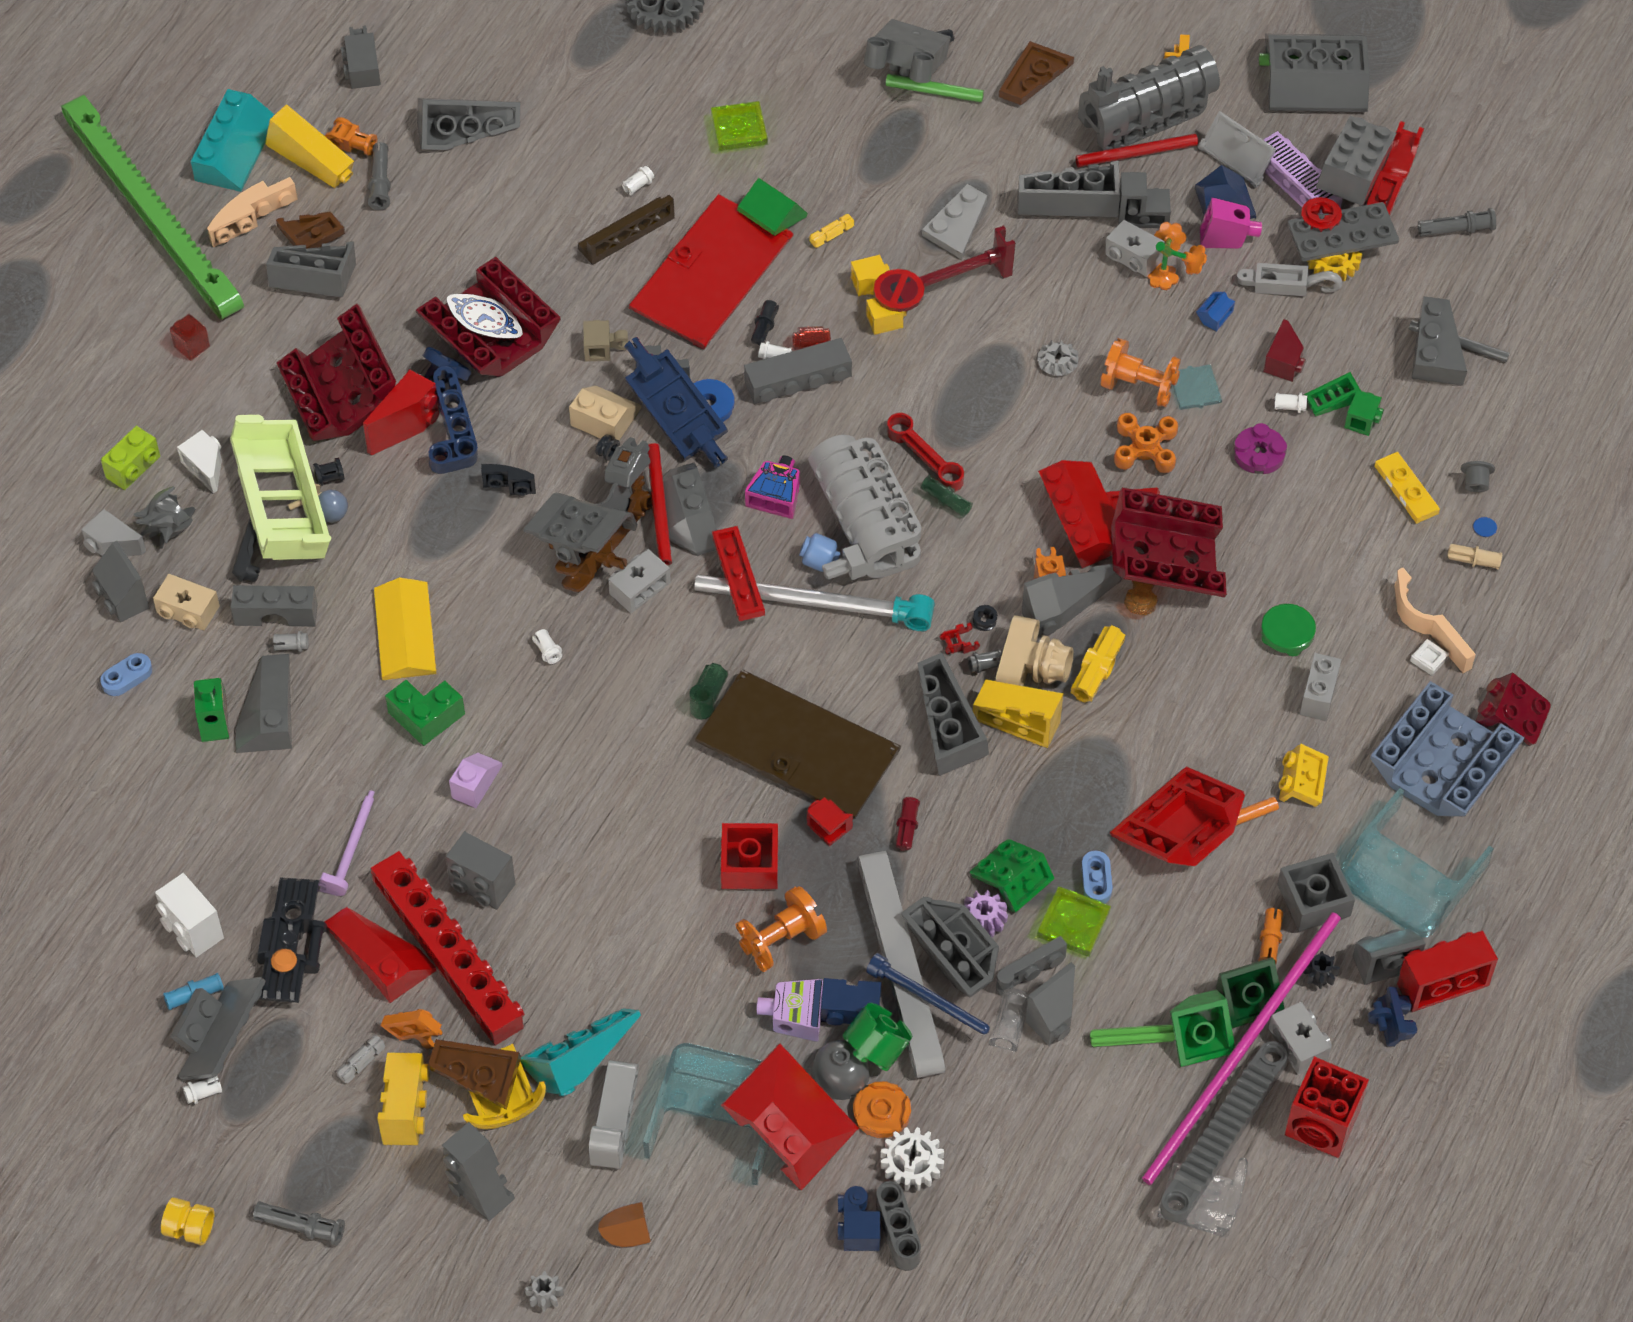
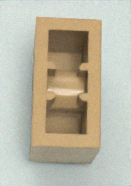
M171 574L167 575L153 597L156 611L161 617L174 619L182 622L189 628H198L205 631L220 607L216 591Z

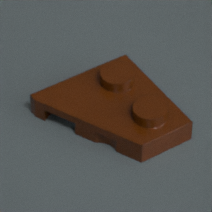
M323 212L317 215H299L300 220L284 221V217L276 219L277 227L293 246L306 245V249L320 248L322 244L329 243L345 234L343 225L332 212Z

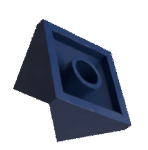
M1220 165L1195 185V191L1204 216L1211 199L1216 198L1247 206L1250 209V219L1256 218V212L1244 178L1225 166Z

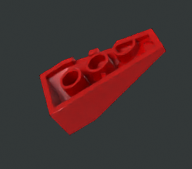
M345 907L324 921L327 924L328 931L390 1003L437 971L436 967L419 948L348 907Z

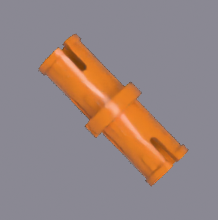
M1268 908L1265 911L1264 930L1260 933L1262 944L1258 961L1265 960L1269 956V958H1274L1276 965L1278 945L1283 937L1280 931L1284 912L1277 909V914L1274 916L1275 908Z

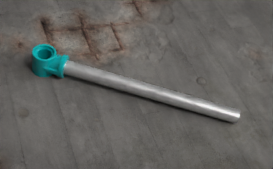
M696 576V591L730 595L725 578ZM756 583L762 600L892 617L893 623L904 621L905 625L914 631H927L930 629L935 607L934 600L922 594L912 595L909 597V600H902V597L896 596L895 601Z

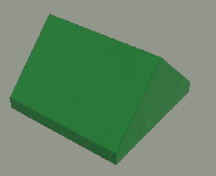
M759 177L737 208V211L774 236L803 220L808 214L796 202Z

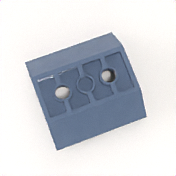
M1430 681L1372 753L1370 759L1392 789L1436 816H1466L1524 741V737L1503 724H1500L1493 733L1452 708L1451 703L1454 695ZM1460 738L1465 742V745L1456 746L1451 740ZM1432 776L1435 778L1436 783L1427 784L1422 780V777Z

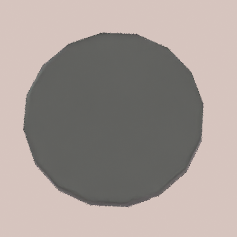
M1470 461L1461 465L1460 470L1466 474V490L1471 492H1485L1489 490V477L1495 471L1493 464L1484 461Z

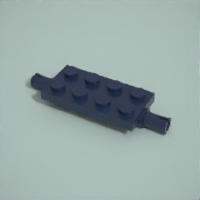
M638 337L632 339L633 344L628 341L624 347L637 362V368L625 377V381L683 459L686 461L698 452L703 451L714 468L720 466L719 462L724 464L728 457L715 441L726 434L728 429L670 351L666 349L659 355H653L648 353Z

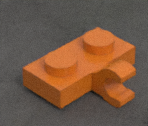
M423 1009L386 1015L380 1025L400 1041L416 1038L426 1049H433L435 1043L431 1039L432 1035L439 1036L443 1033L440 1029L442 1024L432 1018L433 1016L430 1012Z

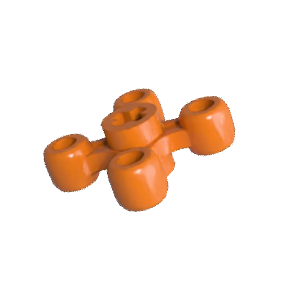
M1123 413L1118 417V433L1124 437H1130L1132 440L1131 445L1120 446L1115 451L1114 463L1119 469L1127 470L1131 468L1137 458L1142 460L1153 459L1156 469L1161 473H1169L1174 469L1176 464L1174 452L1169 449H1163L1160 443L1163 440L1168 441L1176 437L1178 422L1175 418L1165 416L1159 420L1157 427L1153 428L1151 426L1140 427L1136 416L1132 413Z

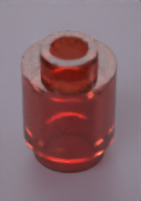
M823 326L798 327L797 332H793L792 337L793 347L798 348V350L831 341L829 328H823Z

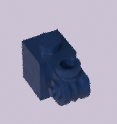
M852 1186L847 1189L844 1195H838V1213H844V1222H838V1240H844V1251H880V1211H865L868 1205V1194L861 1186Z

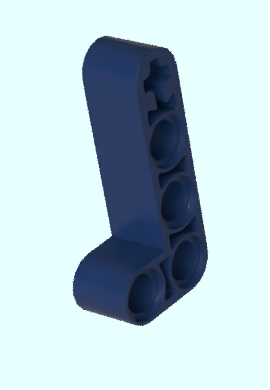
M442 366L434 372L433 380L436 384L437 401L449 440L433 444L428 451L429 467L437 474L469 468L478 459L477 441L457 374L451 367ZM443 380H446L449 384V390L447 391ZM450 402L458 404L455 408H449L446 405ZM455 426H463L465 428L459 432L453 430ZM463 449H469L472 451V453L469 455H463L460 453V451ZM438 455H443L446 457V460L436 461L434 458Z

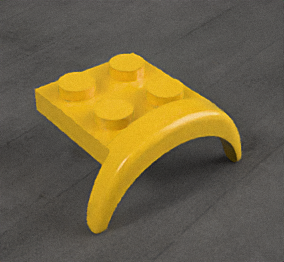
M513 1044L501 1048L502 1050L516 1052ZM520 1062L507 1110L469 1091L479 1116L465 1113L463 1118L467 1123L470 1122L475 1128L495 1129L509 1125L528 1116L539 1107L545 1097L546 1085L544 1081L539 1082L537 1089L533 1092Z

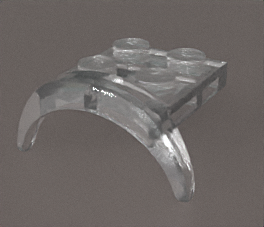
M1246 1158L1239 1159L1234 1180L1215 1174L1189 1216L1185 1220L1175 1223L1212 1233L1221 1238H1227L1233 1227L1240 1205L1248 1160ZM1173 1163L1165 1191L1173 1181L1176 1172L1180 1170L1182 1164ZM1172 1200L1167 1203L1169 1208L1175 1211L1184 1208V1205L1178 1200ZM1159 1206L1157 1217L1166 1219L1163 1217Z

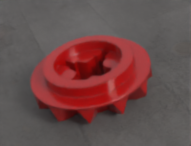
M1316 197L1308 200L1303 205L1301 216L1304 223L1309 224L1311 229L1318 228L1320 232L1324 229L1331 231L1334 226H1339L1342 211L1335 201L1324 197ZM1322 210V213L1329 215H1325L1324 219H1320L1318 213Z

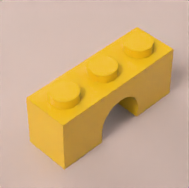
M880 255L851 261V280L858 297L867 294L874 295L875 281L881 274L890 270L888 264L883 263ZM875 298L866 300V317L874 335L903 328V318L907 316L906 311H890L882 307Z

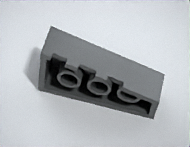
M943 653L918 662L939 776L989 755L987 738Z

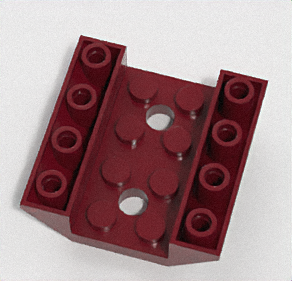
M495 256L476 269L477 283L461 294L486 297L504 305L517 318L522 329L521 337L497 338L471 331L452 314L448 303L443 304L436 296L417 308L416 313L479 374L504 376L543 349L561 318ZM505 341L512 343L509 347L500 346Z
M358 303L337 317L342 331L307 356L295 348L276 362L310 437L314 441L349 436L363 426V422L396 385V379ZM343 357L342 363L335 367L337 360ZM361 395L360 401L353 405L354 399Z
M1122 487L1111 527L1113 571L1126 580L1225 598L1227 595L1226 572L1217 571L1215 539L1223 529L1222 506ZM1134 547L1141 548L1145 554H1139ZM1184 556L1192 558L1195 564L1189 563Z

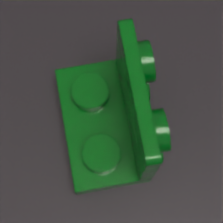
M1007 839L999 844L992 853L982 859L970 871L973 878L998 888L1008 910L1014 913L1020 910L1055 879L1044 853L1011 839Z

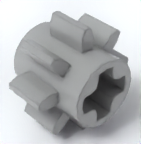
M546 1271L538 1277L531 1276L532 1286L525 1287L526 1295L532 1296L529 1300L530 1306L534 1307L537 1304L539 1307H542L543 1312L552 1305L558 1307L557 1296L564 1295L563 1288L557 1287L559 1277L551 1278L547 1275Z

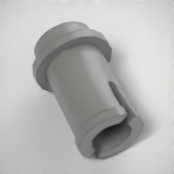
M298 631L297 634H274L273 643H276L274 650L298 649L299 652H303V649H308L309 646L308 634L302 631Z

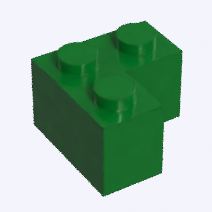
M404 680L385 695L388 713L423 746L465 715L463 697L445 680L425 696L407 680Z

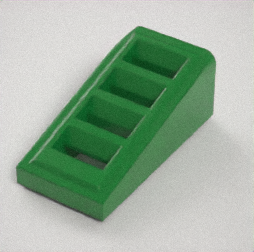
M1348 372L1304 395L1307 396V403L1316 417L1351 405L1357 389H1361L1351 372ZM1348 388L1350 392L1345 393L1344 389ZM1338 391L1341 396L1336 397L1334 392ZM1329 394L1332 400L1327 402L1324 395ZM1318 397L1320 398V400H1321V402H1322V404H1323V405H1321V406H1319V407H1318L1317 403H1316L1315 400H1314L1315 398H1318Z

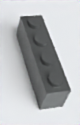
M842 338L744 365V381L754 404L768 402L774 398L793 395L802 390L817 388L827 383L842 381L852 377V360Z

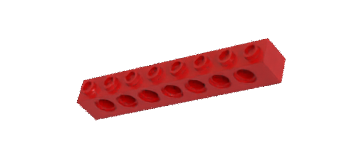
M398 851L372 866L371 873L375 885L493 1045L496 1046L524 1028L522 1017L525 1015L522 1007L517 1001L512 1002L507 996L509 992L505 984L501 980L496 981L492 976L493 970L490 964L485 959L481 961L477 955L478 950L471 939L466 940L461 934L463 931L455 918L450 919L446 914L447 908L440 898L435 899L433 897L430 884L425 878L420 879L416 874L417 868L410 858L405 859L401 852ZM402 883H408V885L404 887L398 886ZM417 903H423L420 907H414ZM433 923L439 924L436 927H428L430 924ZM446 944H454V946L450 948L443 947ZM463 964L470 965L469 967L464 969L458 968ZM478 985L485 986L483 989H474ZM493 1006L501 1007L498 1010H490Z

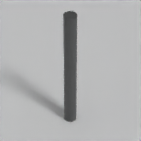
M1411 320L1409 330L1417 332L1418 322ZM1458 336L1462 348L1507 362L1509 352Z

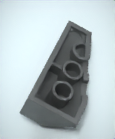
M418 98L417 126L421 149L448 150L484 137L519 128L520 102Z
M1113 564L1092 567L1086 573H1080L1078 569L1070 570L1067 576L1059 577L1057 573H1052L1025 582L1022 615L1026 618L1040 621L1038 637L1050 635L1121 582V577L1113 571Z
M289 654L261 657L236 725L237 753L292 749Z

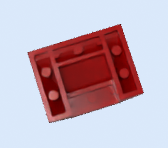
M1186 766L1116 826L1110 834L1112 837L1167 863L1196 866L1234 833L1245 794L1244 791Z
M781 1043L763 1059L721 1104L740 1126L749 1124L785 1162L781 1170L799 1190L805 1188L859 1129Z

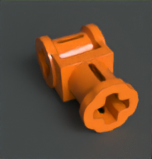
M337 117L334 120L332 130L325 134V137L340 150L351 152L355 148L364 151V154L368 156L373 154L372 147L377 143V135H367L360 132L359 125L353 124L342 117Z

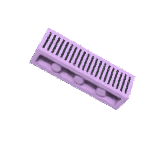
M1278 131L1264 139L1265 142L1276 148L1265 173L1293 200L1303 207L1312 198L1324 197L1335 201L1341 208V197L1316 188L1322 170L1311 163L1304 153L1297 150L1289 139L1284 138Z

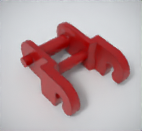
M963 623L955 625V629L944 631L940 634V639L945 640L947 644L945 648L947 654H954L963 651L964 654L975 651L980 647L978 641H975L972 646L971 642H962L960 634L972 630L971 623H967V627H964ZM957 638L958 643L952 644L951 639Z

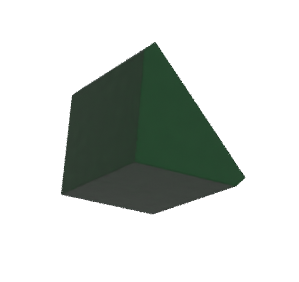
M1273 957L1219 973L1216 989L1227 999L1232 1028L1254 1022L1280 984ZM1283 1001L1274 1014L1285 1009Z

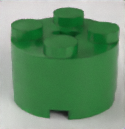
M868 1003L861 1009L844 1032L843 1038L855 1048L853 1054L857 1059L864 1063L870 1060L880 1069L889 1071L908 1046L913 1036L909 1028L901 1020L896 1024L889 1018L892 1015L890 1011L877 1004Z

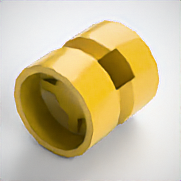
M172 1197L163 1213L161 1234L176 1239L184 1236L187 1242L204 1245L213 1227L214 1208L201 1204H195L191 1207L190 1201Z

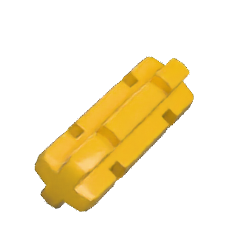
M849 214L841 216L839 221L836 219L820 229L821 232L817 230L810 234V243L815 248H818L825 244L824 241L828 242L842 234L843 230L847 231L854 227V219Z

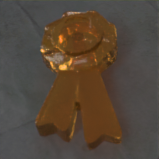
M1132 581L1133 589L1127 591L1124 600L1125 607L1131 613L1142 616L1154 612L1158 599L1152 592L1155 585Z

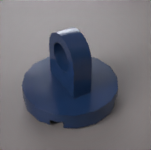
M427 347L422 355L432 362L424 376L432 382L434 372L442 366L451 367L455 370L458 378L466 381L471 375V371L465 365L453 358L442 355L440 351L432 347ZM443 380L447 391L449 389V384L446 382V380Z

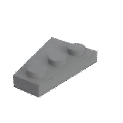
M966 184L922 229V236L962 260L967 244L970 243L973 230L976 224H978L987 203V195Z

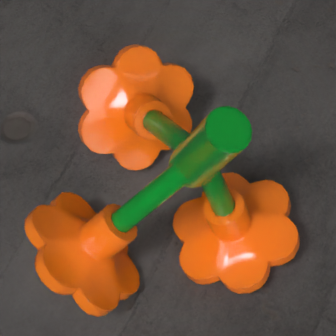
M1163 222L1160 225V230H1157L1154 234L1157 238L1165 241V243L1160 241L1156 244V250L1163 254L1162 263L1147 277L1150 279L1152 287L1169 290L1172 285L1178 283L1179 277L1176 274V269L1173 266L1167 265L1168 257L1173 255L1181 258L1186 265V273L1192 275L1201 272L1202 266L1206 263L1207 255L1203 245H1193L1189 252H1178L1181 244L1186 241V234L1182 232V226L1179 223L1170 224L1169 222Z

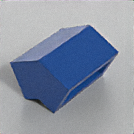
M1213 292L1196 313L1203 325L1217 332L1233 313L1235 301L1228 298L1225 292Z

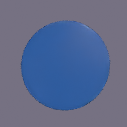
M1481 517L1474 522L1473 528L1478 535L1489 537L1496 533L1497 524L1490 518Z

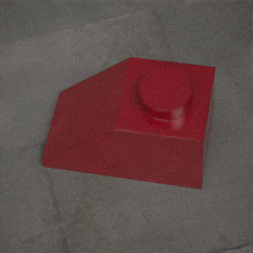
M1283 319L1267 353L1264 372L1293 382L1296 373H1302L1306 359L1302 358L1304 346L1288 320Z

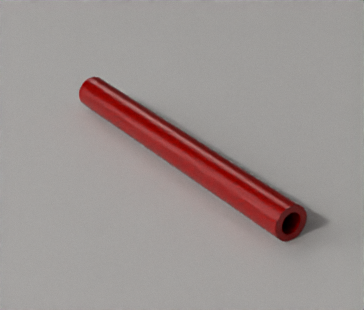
M1189 134L1076 155L1075 160L1077 167L1080 168L1092 164H1102L1197 146L1198 138L1196 134Z
M650 443L648 444L650 450L647 454L650 458L648 468L658 558L668 566L672 564L660 448L659 444Z

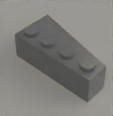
M1119 161L1110 162V166L1104 167L1092 164L1088 165V169L1077 171L1073 167L1065 168L1064 171L1053 174L1051 171L1019 175L1018 215L1118 217L1120 202Z

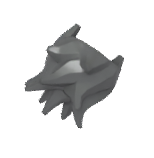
M174 486L158 492L144 510L133 513L135 517L142 518L136 520L137 524L147 525L141 532L142 536L151 533L149 535L151 538L160 534V548L162 549L170 538L179 535L191 525L193 521L191 517L196 510L195 507L182 509L179 506L177 495L170 494L175 489Z

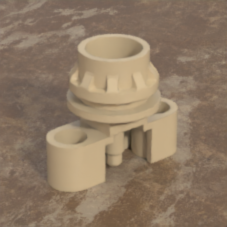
M1015 615L1010 625L995 681L1024 686L1027 673L1029 672L1033 673V680L1036 683H1040L1042 679L1046 684L1056 681L1066 682L1072 668L1073 647L1064 646L1059 639L1053 638L1050 641L1049 636H1043L1039 643L1036 642L1040 621Z

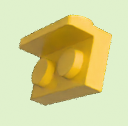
M1299 744L1293 750L1288 751L1282 761L1284 770L1279 782V800L1285 802L1289 798L1294 797L1314 807L1321 804L1329 756L1303 744Z

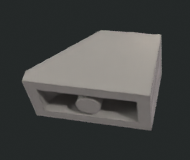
M105 509L81 529L84 537L83 543L92 553L97 552L103 556L109 546L115 541H118L127 556L143 555L146 552L143 537Z

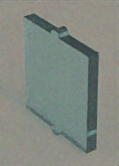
M1211 365L1193 368L1188 366L1187 369L1179 370L1178 382L1172 386L1180 410L1195 407L1202 409L1207 405L1222 403Z

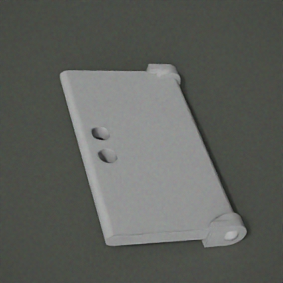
M1221 111L1218 112L1206 137L1202 138L1198 149L1205 151L1252 183L1251 185L1255 188L1261 184L1264 178L1263 174L1276 151V148Z

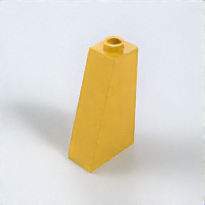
M287 104L270 119L265 143L269 148L333 188H336L341 182L345 184L352 177L354 161Z

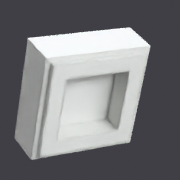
M1427 639L1411 656L1410 662L1433 676L1448 659L1449 653Z

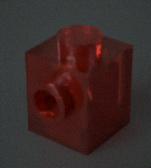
M187 314L170 327L174 347L190 361L210 347L206 327L192 315Z

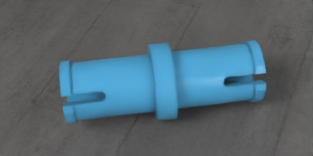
M218 973L196 982L193 980L188 981L187 985L163 993L168 1009L172 1010L175 1007L188 1003L195 989L203 988L209 994L224 990Z

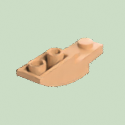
M289 177L267 187L264 181H261L232 199L220 210L207 228L212 247L226 243L232 238L258 227L257 218L298 200L293 180Z

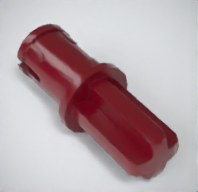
M914 797L903 798L900 818L896 821L898 832L895 846L900 851L912 848L914 831L918 828L916 819L920 801Z

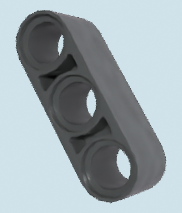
M886 1181L877 1189L876 1208L877 1211H880V1221L895 1265L901 1270L910 1271L915 1269L920 1262V1240L903 1189L896 1182ZM891 1196L894 1197L896 1201L888 1203L885 1202L883 1199L885 1197ZM894 1223H902L905 1225V1227L902 1229H895L891 1225ZM904 1249L912 1250L914 1254L906 1256L901 1254L900 1252Z

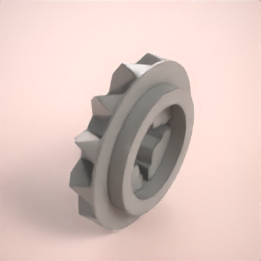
M1051 340L1048 345H1042L1041 350L1038 352L1037 361L1040 368L1050 375H1067L1074 371L1078 365V350H1074L1072 344H1064L1062 340L1059 343H1054ZM1057 353H1060L1061 358L1056 363L1055 356Z

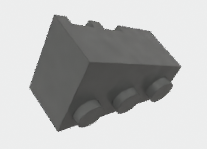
M354 241L346 242V246L330 247V243H324L322 248L306 249V245L273 247L266 263L269 287L343 297L356 265Z

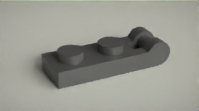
M1059 936L1002 968L997 974V993L1000 996L1007 997L1012 994L1013 987L1025 980L1031 981L1035 979L1041 971L1048 967L1054 968L1060 965L1066 958L1067 943Z

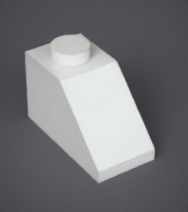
M201 430L177 447L181 463L212 493H215L218 490L222 463L221 445L214 436L209 437Z

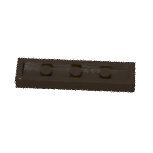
M670 194L664 198L658 197L580 241L578 243V250L592 265L598 263L675 219L674 199Z

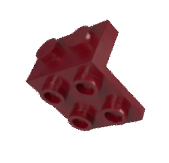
M1513 672L1493 679L1486 688L1487 694L1484 701L1478 707V715L1475 722L1485 728L1500 722L1523 736L1524 742L1527 745L1536 744L1550 711V702Z

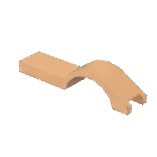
M1404 568L1399 569L1394 588L1397 612L1402 622L1414 631L1430 634L1439 646L1449 653V658L1462 673L1471 670L1476 654L1443 615L1423 614L1409 603L1406 596L1409 591L1407 585L1412 577Z

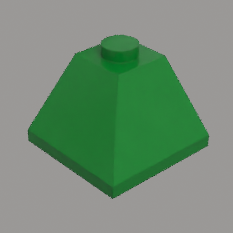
M1217 989L1189 996L1170 1011L1181 1067L1230 1055L1234 1050L1235 1043L1227 999Z

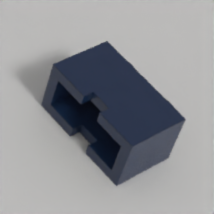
M824 978L821 1022H827L834 1026L851 1024L861 1009L868 1003L880 1006L881 982L858 981V986L846 985L847 980Z

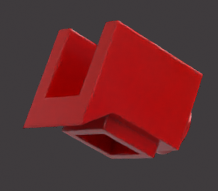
M824 797L822 800L814 801L807 810V825L826 844L831 846L853 828V814L844 813L831 799L828 801Z

